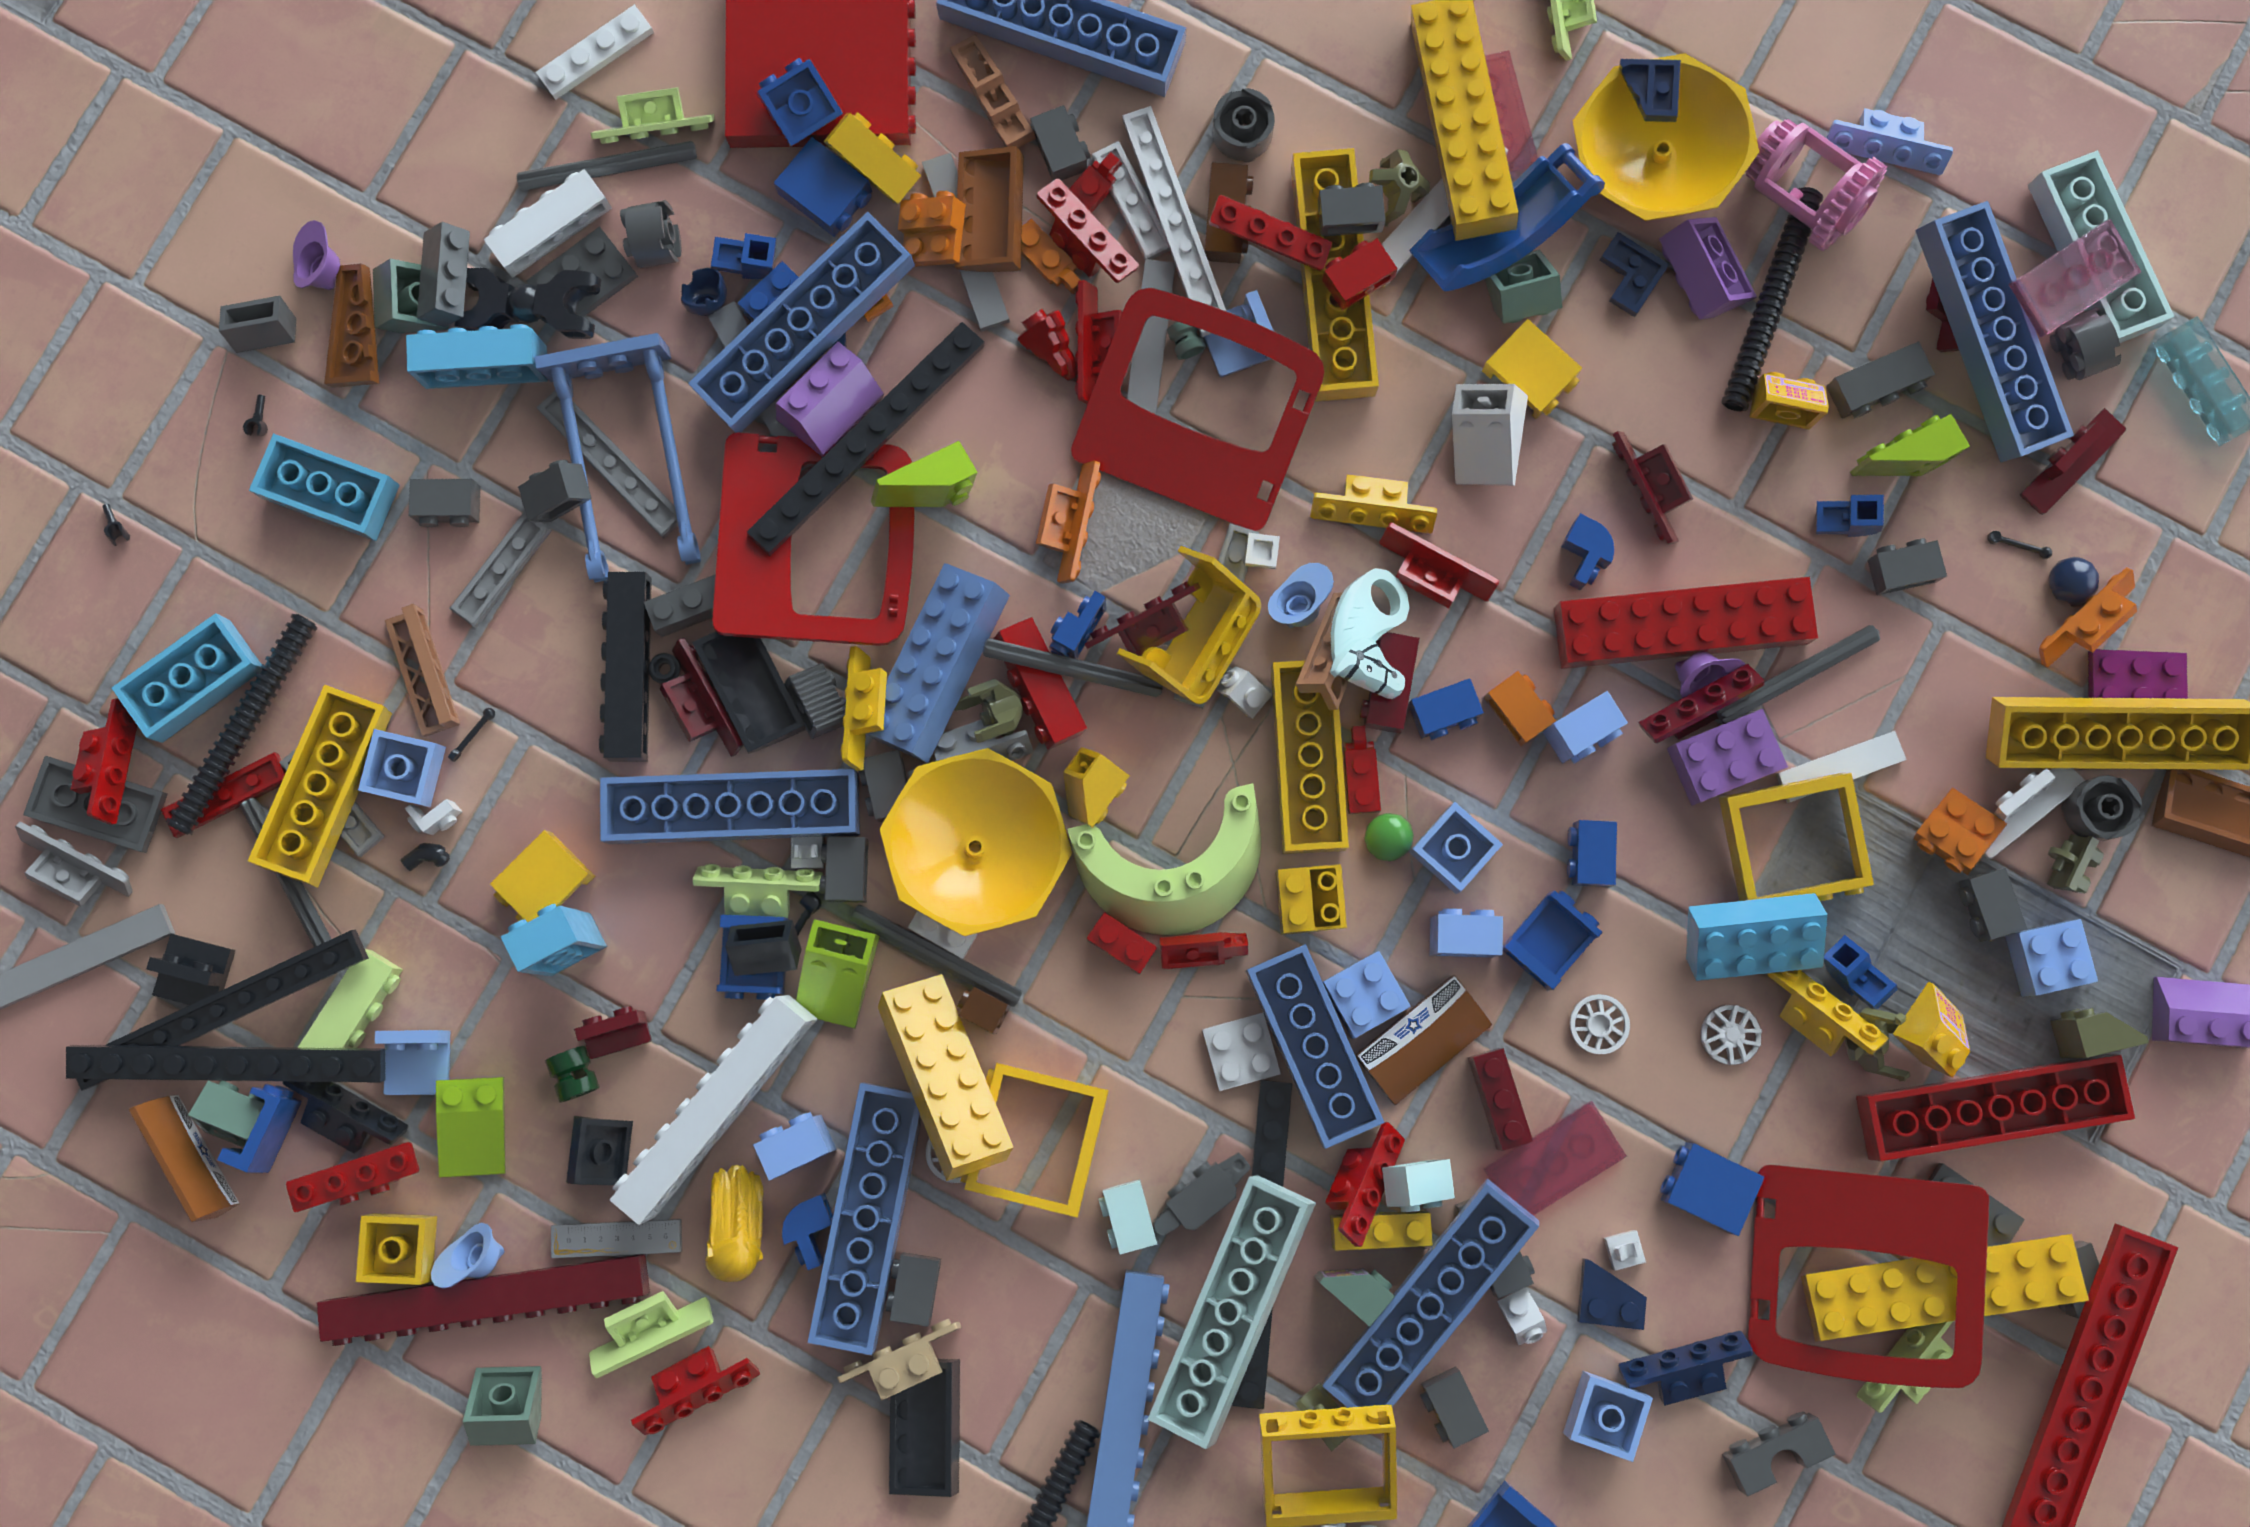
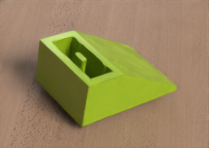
M1952 414L1942 419L1935 415L1921 423V426L1913 431L1908 429L1894 437V440L1886 445L1881 443L1867 451L1866 455L1856 460L1859 465L1850 473L1852 476H1923L1948 463L1969 448L1970 445Z
M814 919L805 950L796 1001L819 1020L856 1029L880 936Z

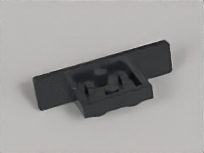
M282 1082L284 1086L308 1099L300 1123L353 1154L362 1148L367 1133L388 1145H393L407 1132L408 1124L334 1082Z

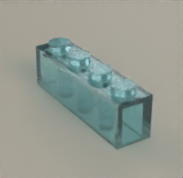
M2198 316L2170 331L2153 343L2159 359L2166 363L2173 374L2175 384L2183 389L2190 400L2192 410L2201 417L2206 425L2208 435L2217 442L2219 447L2250 430V396Z

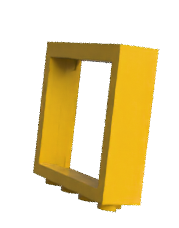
M1837 773L1719 797L1739 901L1812 893L1816 894L1819 901L1833 899V893L1844 891L1845 896L1864 893L1863 887L1874 885L1852 773ZM1838 788L1856 877L1757 897L1739 808Z
M996 1063L995 1070L989 1069L986 1077L996 1105L1004 1076L1093 1097L1068 1204L977 1183L980 1170L961 1176L960 1182L966 1183L964 1190L1078 1218L1109 1090Z
M1392 1405L1259 1414L1263 1505L1266 1527H1296L1397 1519L1396 1424ZM1382 1433L1383 1487L1274 1494L1271 1441ZM1388 1503V1506L1380 1507V1504ZM1272 1511H1281V1514L1272 1515Z

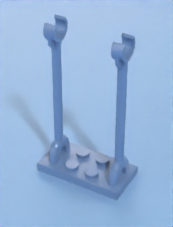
M658 333L534 356L536 369L554 384L560 399L571 463L582 464L586 481L587 476L572 401L573 385L571 378L585 376L586 379H595L602 377L603 372L615 370L616 373H626L634 370L633 366L645 364L651 380L680 536L677 537L680 558L682 562L685 561L686 565L701 562L698 542L691 529L663 382L664 369L662 361L670 360L671 354L669 346ZM590 499L580 505V511L588 554L585 555L586 569L589 580L593 579L594 583L608 580L609 568L603 551L600 550Z

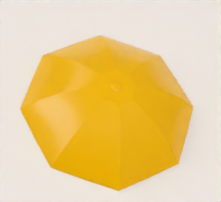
M1686 53L1654 58L1681 60L1676 122L1645 121L1619 70V66H1614L1572 120L1580 161L1593 175H1598L1605 182V187L1599 194L1644 221L1718 208L1759 154L1746 89Z
M989 748L917 766L880 827L885 853L899 900L962 936L996 929L1036 917L1072 855L1052 783Z

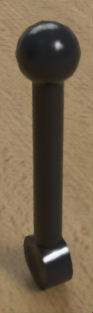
M1992 531L1987 537L1988 541L1992 544L1998 542L2038 553L2043 559H2048L2052 556V549L2049 547L2040 548L2006 538L1999 531Z
M486 708L483 711V717L459 746L451 751L448 756L450 760L455 762L484 724L495 717L494 709Z

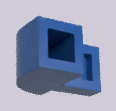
M745 233L744 241L715 237L711 268L722 272L742 274L743 279H763L773 270L776 238Z
M1851 495L1850 501H1817L1816 534H1848V537H1860L1877 534L1883 529L1884 495Z
M1580 513L1574 520L1561 545L1562 548L1583 558L1569 584L1578 590H1581L1587 583L1593 584L1600 571V568L1596 567V565L1606 569L1614 557V542L1609 531L1601 523Z
M1846 935L1824 954V965L1833 979L1849 995L1857 996L1870 1008L1878 1009L1898 990L1897 984L1872 965L1870 954Z
M825 1193L795 1206L786 1216L782 1227L784 1245L795 1240L797 1241L798 1246L795 1247L797 1259L801 1266L806 1264L808 1270L824 1263L813 1233L832 1224L833 1212Z

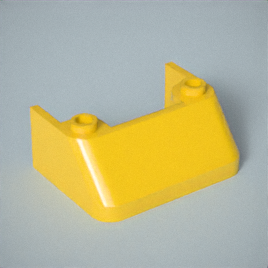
M1180 546L1178 552L1195 566L1188 578V584L1192 586L1198 582L1201 587L1191 593L1196 601L1184 620L1188 631L1173 638L1166 651L1154 646L1148 648L1142 656H1138L1119 648L1117 654L1146 677L1186 700L1196 704H1203L1213 694L1259 616L1261 600L1216 558Z

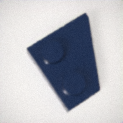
M1620 59L1619 70L1645 121H1677L1681 60Z
M1583 1258L1577 1321L1580 1323L1644 1330L1647 1297L1591 1260Z

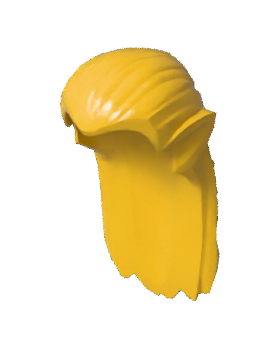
M732 1165L727 1172L720 1168L718 1172H714L712 1177L711 1216L705 1264L709 1273L720 1281H742L753 1272L757 1262L763 1260V1254L760 1249L763 1231V1185L760 1176L755 1175L754 1171L748 1174L743 1165Z

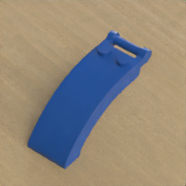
M1564 143L1548 158L1544 156L1539 157L1512 184L1518 208L1516 230L1455 241L1451 224L1440 229L1428 230L1409 251L1445 292L1474 284L1502 271L1536 249L1561 228L1592 196L1598 195L1604 189L1605 182L1598 175H1593L1574 155L1575 150L1568 143ZM1562 164H1566L1584 183L1578 190L1558 170Z

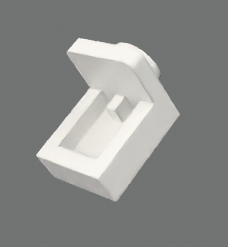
M1237 666L1223 675L1221 683L1216 688L1220 694L1227 696L1246 716L1252 719L1272 696L1249 671Z
M445 799L426 815L417 806L410 804L405 808L410 815L407 818L410 825L418 833L422 831L430 835H434L439 830H447L457 822L456 817L462 813L458 805L448 799Z
M1526 1287L1497 1301L1499 1308L1514 1333L1518 1345L1535 1343L1547 1332L1545 1319Z

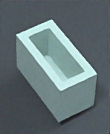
M1450 1159L1425 1160L1382 1168L1387 1207H1400L1401 1212L1420 1211L1421 1204H1423V1208L1441 1207L1442 1200L1455 1198Z
M1140 1179L1103 1189L1104 1197L1098 1198L1103 1217L1109 1216L1112 1224V1229L1107 1230L1111 1248L1118 1247L1119 1254L1121 1255L1157 1245Z

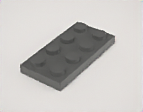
M49 756L44 757L26 805L24 816L147 853L168 793L126 781L117 823L109 825L87 816L91 792L79 794L70 790L73 780L72 774L76 765Z

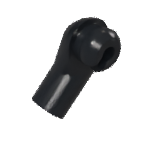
M422 843L401 858V862L409 871H412L424 861L434 862L437 867H442L448 863L450 855L445 852L446 848L440 844Z

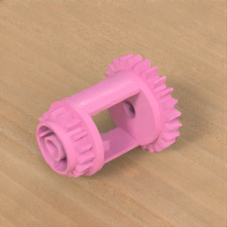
M1785 119L1782 123L1777 120L1774 121L1757 139L1759 154L1746 171V176L1755 182L1754 188L1811 228L1812 234L1809 237V242L1821 251H1824L1831 244L1833 245L1838 237L1840 238L1842 235L1848 234L1862 219L1878 194L1877 188L1884 179L1888 166L1875 157L1869 158L1866 163L1862 164L1805 123L1796 125L1791 120ZM1804 145H1807L1846 173L1825 198L1817 212L1800 201L1803 193L1799 189L1793 188L1788 193L1776 184L1792 165Z

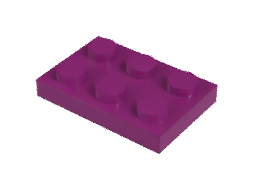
M2096 649L2093 653L2088 651L2089 698L2188 699L2187 653Z

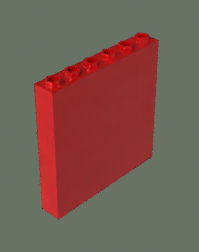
M726 0L725 137L730 148L804 147L811 137L825 147H829L823 141L846 113L855 115L857 112L871 123L868 129L877 137L882 133L894 145H911V134H916V116L911 115V105H916V88L911 86V76H916L915 57H911V48L916 47L915 29H910V19H916L915 0ZM798 58L802 62L810 59L843 114L795 145L790 146L756 93L761 89L759 83L773 74L778 79L787 73L784 67Z

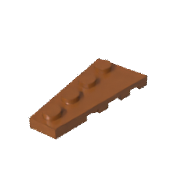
M361 263L341 265L336 277L324 381L325 385L333 388L380 384L370 267Z

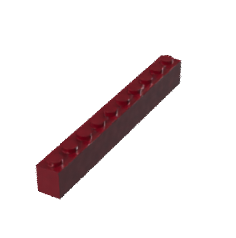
M646 1254L486 1276L479 1279H465L452 1287L443 1289L430 1284L332 1298L316 1302L320 1342L332 1340V1346L353 1343L352 1337L364 1336V1341L384 1339V1333L396 1331L397 1337L417 1334L416 1328L428 1327L429 1332L447 1330L450 1323L457 1322L461 1323V1328L481 1325V1319L492 1317L493 1323L511 1321L513 1320V1314L525 1313L526 1319L545 1316V1310L557 1308V1314L577 1311V1305L589 1304V1309L608 1307L609 1301L621 1299L622 1305L640 1302L641 1296L650 1293Z

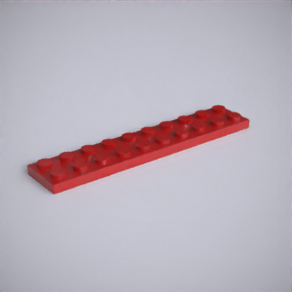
M2114 1224L2088 1294L2089 1301H2086L2002 1527H2075L2179 1247L2122 1225Z

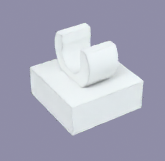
M1249 533L1245 566L1276 569L1280 536Z
M791 837V869H824V863L821 862V847L824 844V837Z
M1636 1230L1604 1238L1613 1270L1616 1271L1646 1263Z

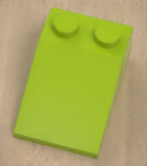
M957 441L877 479L871 503L873 507H944L950 503L955 506L968 499L978 472L960 441Z
M504 1077L436 1080L439 1177L506 1174Z

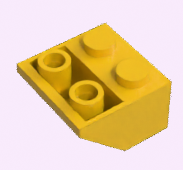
M1081 747L1063 771L1069 816L1092 828L1095 824H1099L1108 813L1107 807L1112 800L1119 797L1125 790L1126 780L1130 775L1102 754Z
M1341 864L1278 869L1275 872L1281 935L1347 928Z

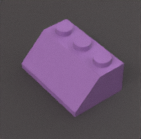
M1717 217L1687 219L1659 238L1663 246L1662 253L1666 260L1672 264L1676 272V281L1685 290L1690 300V309L1698 316L1699 320L1714 318L1757 298Z
M837 342L776 402V420L821 457H824L884 396V393L863 361L840 342Z
M2154 977L2152 1041L2250 1048V985Z

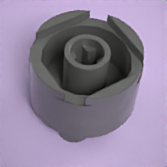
M1244 88L1242 91L1226 93L1218 101L1213 119V142L1225 156L1238 161L1252 162L1267 150L1272 140L1275 123L1274 112L1269 99L1257 90Z
M666 200L630 206L620 211L621 221L626 228L627 238L623 239L624 250L627 257H634L638 268L679 262L677 257H681L682 254L678 224L673 225L669 216L675 214Z
M2099 308L2091 309L2058 322L2055 334L2050 336L2052 349L2056 353L2061 352L2064 359L2062 370L2068 380L2074 378L2077 380L2085 379L2118 366L2121 362V354L2115 356V347L2120 346L2115 327L2106 314L2101 316L2097 314L2100 311Z
M2106 775L2080 783L2072 794L2062 802L2061 809L2067 825L2077 836H2093L2100 842L2123 837L2132 832L2140 821L2139 814L2142 800L2137 789L2129 781Z

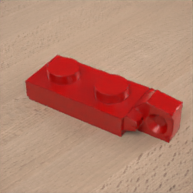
M1110 152L1101 163L1096 160L1092 165H1089L1069 190L1092 213L1114 188L1113 184L1117 179L1113 175L1121 167L1122 162Z
M1365 725L1352 726V743H1345V751L1343 752L1349 814L1380 812V791L1374 741L1367 742Z
M1219 932L1161 937L1162 969L1225 964V960L1231 959L1233 956L1248 955L1247 934Z

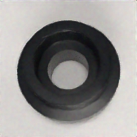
M661 653L650 661L649 674L659 684L666 683L680 675V663L671 654ZM664 664H669V673L661 674L660 668Z

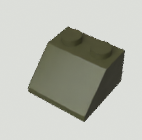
M2077 1008L2060 1012L2061 1018L2050 1021L2061 1058H2089L2149 1043L2146 1035L2107 1012L2094 1013L2093 1008L2081 1010Z

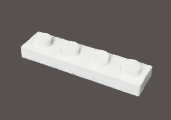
M634 4L536 71V74L553 98L557 100L649 37L654 31Z

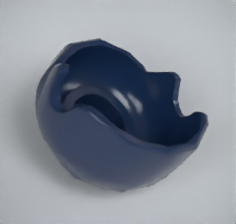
M702 268L693 271L692 281L688 285L682 284L681 303L692 314L708 316L715 313L723 306L727 297V287L723 276L718 270L712 268Z
M2070 557L2058 561L2052 568L2048 583L2056 599L2069 603L2071 607L2085 604L2089 598L2095 595L2099 587V573L2088 560L2080 557Z

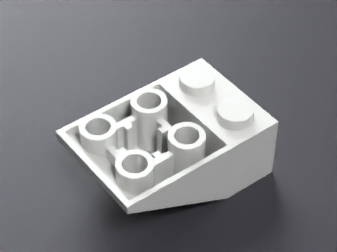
M1456 384L1452 410L1455 484L1515 486L1528 395L1515 384Z

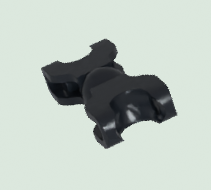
M467 268L466 284L472 290L479 291V299L471 310L464 311L463 318L457 320L454 323V327L463 328L467 331H479V328L482 326H493L503 329L510 322L522 321L532 323L541 319L569 339H590L594 336L595 325L591 324L583 316L577 315L576 308L579 301L584 297L599 294L602 280L591 272L563 270L546 284H537L535 286L525 283L514 287L487 268Z

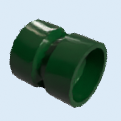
M585 1046L564 1051L545 1060L550 1077L557 1079L554 1088L560 1103L578 1098L600 1088L595 1072L587 1068L591 1061Z

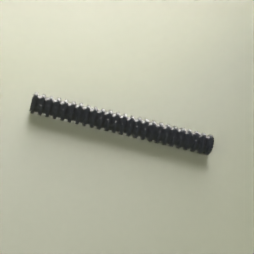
M1799 188L1803 193L1800 201L1817 212L1824 198L1823 194L1814 188ZM1791 214L1786 219L1787 223H1785L1784 231L1780 236L1781 240L1778 242V249L1775 250V257L1771 261L1772 266L1769 267V274L1765 278L1766 283L1762 286L1763 292L1760 293L1759 301L1756 303L1757 309L1752 314L1754 318L1750 320V327L1747 328V335L1743 339L1744 344L1740 348L1741 353L1738 354V361L1734 364L1735 370L1731 373L1732 379H1729L1727 384L1729 387L1724 392L1726 396L1721 401L1726 408L1733 411L1743 412L1749 408L1748 402L1752 399L1751 393H1754V385L1759 380L1757 376L1762 371L1760 367L1764 366V358L1768 355L1767 350L1770 349V341L1773 340V333L1777 329L1776 324L1780 321L1779 315L1783 313V306H1785L1786 298L1790 293L1789 289L1793 285L1792 280L1795 279V272L1799 268L1798 263L1801 262V255L1805 251L1804 246L1807 245L1808 237L1811 234V228Z
M299 614L291 615L293 620L291 623H286L285 626L288 628L286 631L282 630L280 633L282 638L275 641L277 646L276 648H271V656H266V664H261L260 668L262 671L255 674L257 678L255 682H250L251 689H246L244 692L246 697L239 700L241 705L240 707H235L234 711L236 713L234 716L230 715V723H225L224 728L226 730L224 733H219L218 736L221 737L219 741H214L215 748L213 750L209 749L208 753L210 756L208 759H203V762H205L204 766L198 767L197 770L200 772L192 777L194 779L193 784L189 783L187 785L189 790L187 793L183 792L182 796L184 798L182 802H177L179 807L177 810H172L173 816L171 819L167 818L166 822L169 826L186 835L193 834V826H198L199 824L197 819L204 816L202 811L204 808H209L208 801L215 798L213 796L214 791H219V783H224V775L230 773L228 768L230 765L234 766L236 762L233 760L241 755L239 750L246 747L244 744L245 740H250L251 736L249 734L251 731L255 732L256 728L254 726L256 722H261L259 717L261 714H266L267 711L264 709L266 706H271L270 699L277 696L275 693L276 689H281V681H286V673H291L292 671L290 666L297 663L295 659L297 655H302L300 650L308 645L306 640L312 638V630H317L318 627L315 626V623Z
M1075 1420L1073 1424L1075 1429L1069 1431L1070 1438L1065 1439L1064 1444L1066 1446L1060 1449L1059 1453L1061 1456L1056 1457L1054 1461L1056 1466L1050 1468L1052 1474L1046 1476L1045 1481L1047 1483L1041 1486L1040 1490L1042 1493L1037 1494L1035 1498L1037 1503L1031 1505L1032 1513H1027V1522H1023L1021 1527H1053L1051 1523L1056 1522L1058 1519L1056 1514L1062 1511L1061 1504L1067 1501L1066 1494H1070L1072 1491L1071 1484H1076L1077 1480L1075 1477L1081 1474L1080 1467L1086 1464L1085 1457H1089L1091 1454L1090 1447L1094 1448L1096 1445L1094 1439L1100 1437L1097 1428L1082 1420Z

